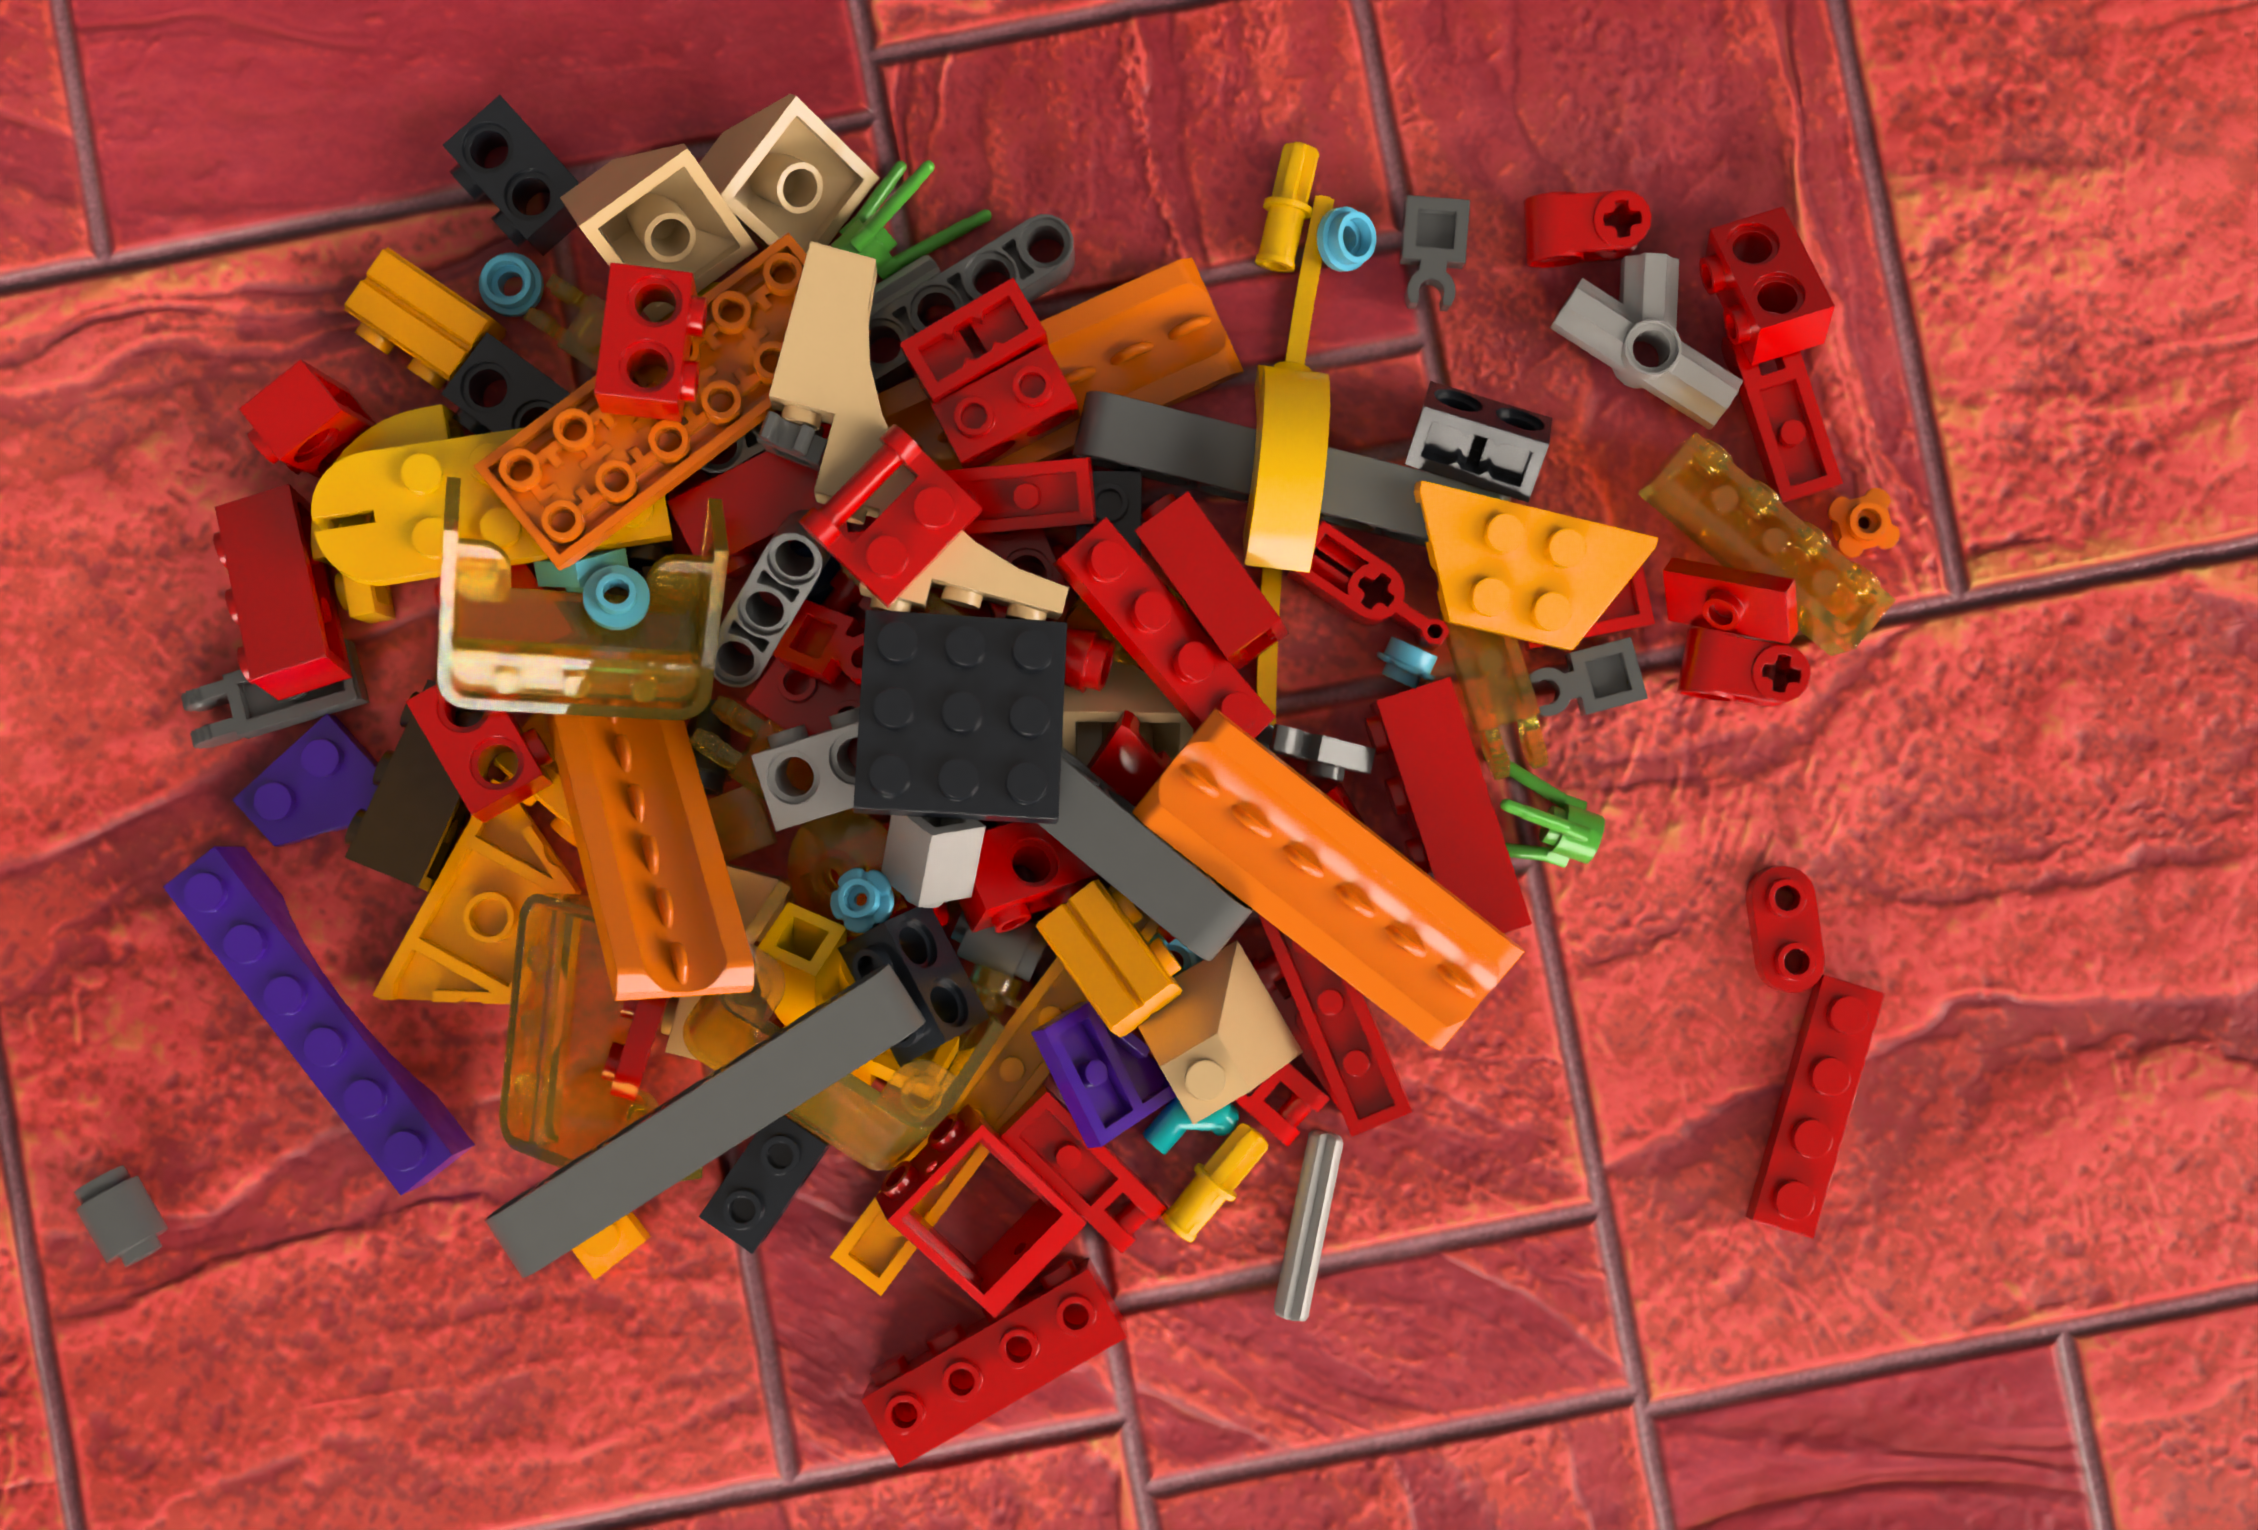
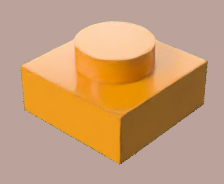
M630 1212L573 1248L572 1251L593 1279L596 1280L651 1236L634 1213Z

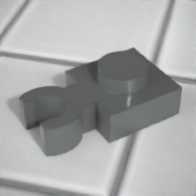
M1406 196L1403 209L1399 264L1417 265V272L1411 277L1405 290L1404 298L1407 309L1416 308L1419 300V289L1425 285L1434 286L1440 292V311L1447 312L1453 303L1456 293L1455 283L1446 272V269H1462L1466 263L1470 200Z
M768 411L757 437V441L767 452L818 472L820 471L828 439L822 437L825 428L821 425L820 429L816 431L805 424L799 426L791 423L772 411Z
M1631 637L1566 654L1568 673H1562L1555 668L1546 667L1533 671L1525 677L1527 685L1546 681L1555 690L1554 700L1549 705H1543L1534 709L1535 716L1550 717L1562 712L1572 699H1577L1581 716L1648 699Z
M1279 724L1274 726L1268 725L1255 738L1272 753L1308 762L1305 774L1343 782L1345 771L1371 774L1376 751L1374 748L1325 735L1307 733Z

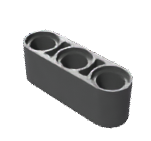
M798 510L791 513L781 523L709 644L705 656L707 668L711 675L720 683L730 687H745L752 684L760 676L785 631L790 626L830 559L831 554L799 523V520L809 510ZM788 540H798L805 543L811 549L814 557L798 555L791 549ZM759 591H767L774 594L780 599L783 607L769 605L762 599ZM731 641L745 644L750 648L753 655L740 653L733 647Z

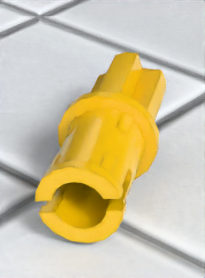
M1286 143L1283 146L1272 196L1264 199L1263 208L1268 211L1259 253L1256 255L1255 262L1258 266L1268 270L1283 273L1294 272L1295 257L1304 220L1312 216L1313 209L1308 205L1319 152L1317 148L1306 143Z
M1242 1122L1235 1127L1205 1165L1197 1163L1194 1167L1197 1175L1172 1206L1161 1216L1167 1226L1181 1238L1192 1243L1197 1237L1198 1232L1211 1219L1225 1200L1233 1202L1236 1199L1235 1188L1268 1150L1269 1144L1262 1134L1252 1126Z

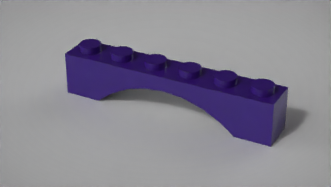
M214 846L163 886L400 1195L425 1185L475 1146L439 1097L415 1078L386 1050L341 998L304 943L290 916L283 895L245 847Z

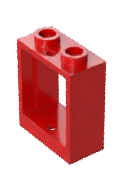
M1188 491L1178 499H1176L1174 494H1168L1144 511L1141 517L1145 523L1134 531L1224 656L1237 671L1289 634L1281 618Z
M968 1103L957 1114H949L940 1120L928 1137V1144L910 1162L903 1161L896 1165L887 1174L882 1182L881 1191L875 1196L886 1220L994 1318L1087 1224L1083 1217L1000 1137L999 1132ZM979 1141L1039 1199L974 1265L912 1208Z

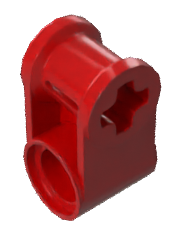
M1629 190L1589 193L1549 192L1533 195L1523 201L1527 265L1532 268H1557L1577 263L1621 260L1623 257L1634 252L1651 226L1652 215L1649 205L1642 196ZM1611 215H1617L1619 225L1630 226L1623 237H1617V230L1614 226H1605Z
M1690 628L1687 630L1677 693L1706 700L1735 701L1762 707H1772L1798 698L1807 689L1811 679V667L1806 656L1798 649L1789 645L1748 639L1738 634L1720 630ZM1777 663L1776 671L1780 675L1786 676V684L1775 687L1772 690L1773 681L1768 677L1762 676V669Z

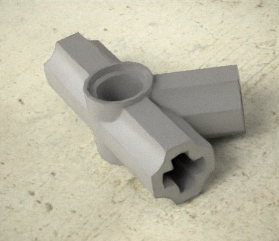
M1642 253L1623 257L1620 266L1619 301L1582 278L1549 328L1610 366L1616 378L1624 385L1631 388H1644L1708 430L1713 428L1736 397L1743 380L1681 341L1676 331L1679 259L1664 253ZM1644 341L1656 349L1659 356L1657 367H1646L1635 359L1633 354L1634 342Z

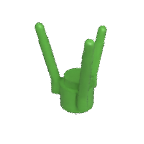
M930 160L923 162L880 208L907 169L904 161H897L856 216L839 231L842 235L831 246L876 259L877 274L885 280L923 255L937 250L988 222L992 214L990 210L984 209L892 257L889 252L898 243L883 226L934 171L935 165Z
M1486 750L1483 754L1485 761L1559 806H1551L1547 812L1510 799L1501 801L1500 807L1503 811L1540 825L1539 840L1548 844L1547 847L1505 843L1510 858L1545 861L1562 868L1566 867L1569 859L1588 864L1593 859L1600 845L1605 827L1604 817L1587 811L1586 801L1566 795L1511 760H1507L1493 750Z

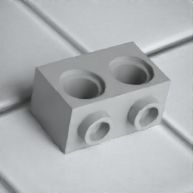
M860 707L829 716L832 729L811 736L808 735L805 724L767 736L770 748L751 755L776 831L854 807L856 768L849 760L848 746L853 738H858ZM792 757L801 758L811 766L814 773V781L810 790H800L789 781L787 766Z

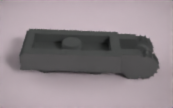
M344 639L352 678L278 701L255 683H249L241 670L222 675L223 680L182 693L181 699L186 711L201 712L213 709L216 706L230 704L233 716L232 718L207 724L195 729V731H191L193 747L195 749L214 748L239 741L242 738L250 739L323 717L326 714L336 713L369 703L354 642Z

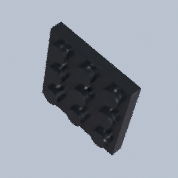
M866 610L854 813L1057 824L1059 820L1067 622Z

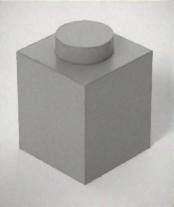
M891 815L881 873L887 877L892 887L904 895L909 903L917 907L936 908L941 906L943 902L972 897L986 826L978 820Z

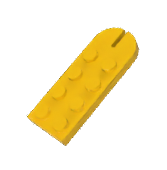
M524 428L363 451L340 459L322 475L312 496L311 516L313 521L322 529L321 531H314L323 555L339 572L348 578L375 586L399 584L549 560L474 468L475 464ZM665 496L589 553L673 540ZM374 513L375 522L338 528L339 524H342L347 517Z

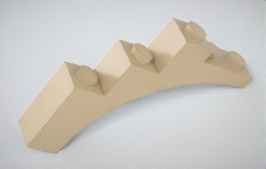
M810 241L769 398L772 409L782 411L781 418L799 426L805 424L816 431L820 429L821 422L832 425L814 489L816 502L825 504L883 445L879 438L889 428L882 415L870 366L869 322L877 278L876 259ZM901 465L846 522L864 524L866 515L878 518L916 477L905 466ZM964 531L889 608L878 600L861 582L859 586L860 595L872 598L870 608L873 610L910 612L912 608L925 612L930 589L934 587L943 590L941 600L957 606L979 610L983 600L1008 607L1006 617L1009 619L1045 621L1046 617L1058 620L1063 613L1069 587L1017 568L975 542Z

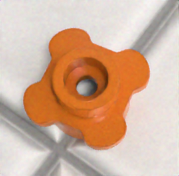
M1871 488L1862 497L1850 500L1841 496L1830 503L1828 516L1832 520V532L1837 541V549L1843 556L1856 558L1862 554L1863 550L1878 546L1886 550L1897 544L1900 538V531L1897 526L1891 523L1888 512L1891 498L1885 490ZM1861 517L1868 519L1869 526L1867 529L1859 526L1858 522Z

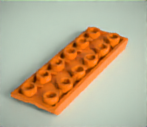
M789 232L702 296L707 297L704 338L692 337L690 361H698L700 363L698 395L696 402L685 401L682 422L602 413L594 394L595 375L474 465L476 471L559 571L578 562L765 420L768 411H777L772 409L769 393L807 255ZM647 365L640 368L634 374L632 382L644 388L654 387L665 379L667 371L660 366Z
M1192 257L1174 261L1040 321L1047 333L1049 349L1078 402L1080 418L1085 396L1089 391L1108 392L1170 407L1244 373ZM916 377L877 394L882 415L888 428L896 424L903 429L943 471L963 469L932 410L931 402ZM1080 418L990 466L1049 461L1072 451Z
M540 680L538 688L614 1001L751 992L754 987V961L673 682H652L651 680H620L615 682Z
M1216 708L1208 715L1132 810V813L1149 830L1421 1040L1441 1051L1470 1017L1483 998L1499 983L1525 952L1522 947Z

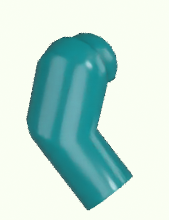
M1175 1097L1143 1131L1142 1135L1157 1150L1166 1155L1187 1130L1213 1131L1217 1136H1225L1231 1133L1238 1124L1239 1112L1230 1103L1193 1125L1180 1101Z

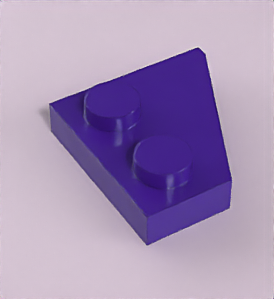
M326 714L232 800L274 847H284L312 839L316 835L348 828L356 812L361 808L367 810L378 786L373 785V775L378 762L335 715Z
M1089 1001L1077 1003L1031 1032L1087 1148L1102 1147L1177 1097L1158 1063L1148 1055L1150 1048L1133 1033H1129L1121 1038L1112 1033Z

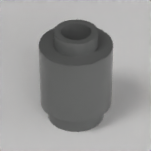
M963 911L951 935V939L961 943L957 956L1010 981L1013 980L1014 976H1017L1029 982L1047 945L1046 940L1036 928L1038 923L1030 919L1025 924L1002 933H996L993 926L972 933Z
M124 1165L100 1175L74 1192L81 1204L76 1211L106 1263L120 1258L125 1267H128L163 1247L157 1236L169 1228L139 1176L131 1178Z

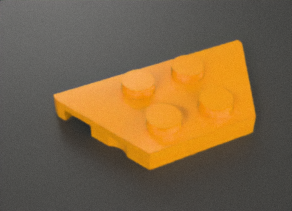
M1421 480L1416 482L1413 491L1415 501L1420 503L1429 539L1425 544L1431 568L1435 570L1438 578L1437 596L1443 621L1562 650H1573L1653 552L1658 542V537Z
M493 778L491 780V783L500 784L502 782V780ZM521 802L485 823L471 816L373 993L374 997L380 1000H432V1002H481L483 1004L511 1005L521 1002L582 892Z

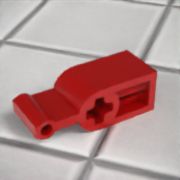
M1324 520L1317 530L1310 573L1289 570L1286 575L1352 621L1363 626H1376L1390 619L1412 634L1416 644L1422 649H1436L1450 633L1444 621L1437 618L1428 619L1403 602L1405 585L1401 575L1392 566ZM1374 581L1380 582L1384 586L1381 598L1387 602V605L1378 602L1369 609L1361 603L1365 592L1358 587V584L1368 587ZM1428 630L1433 633L1434 638L1429 636Z

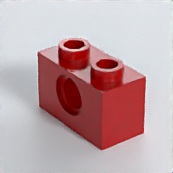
M1012 822L985 831L972 897L959 899L958 901L972 933L992 926L996 933H1002L1025 924L1031 919V914L1051 907L1055 910L1061 904H1066L1070 897L1101 876L1039 824ZM1013 866L1027 867L1036 875L1038 882L1032 883L1022 880L1015 873Z

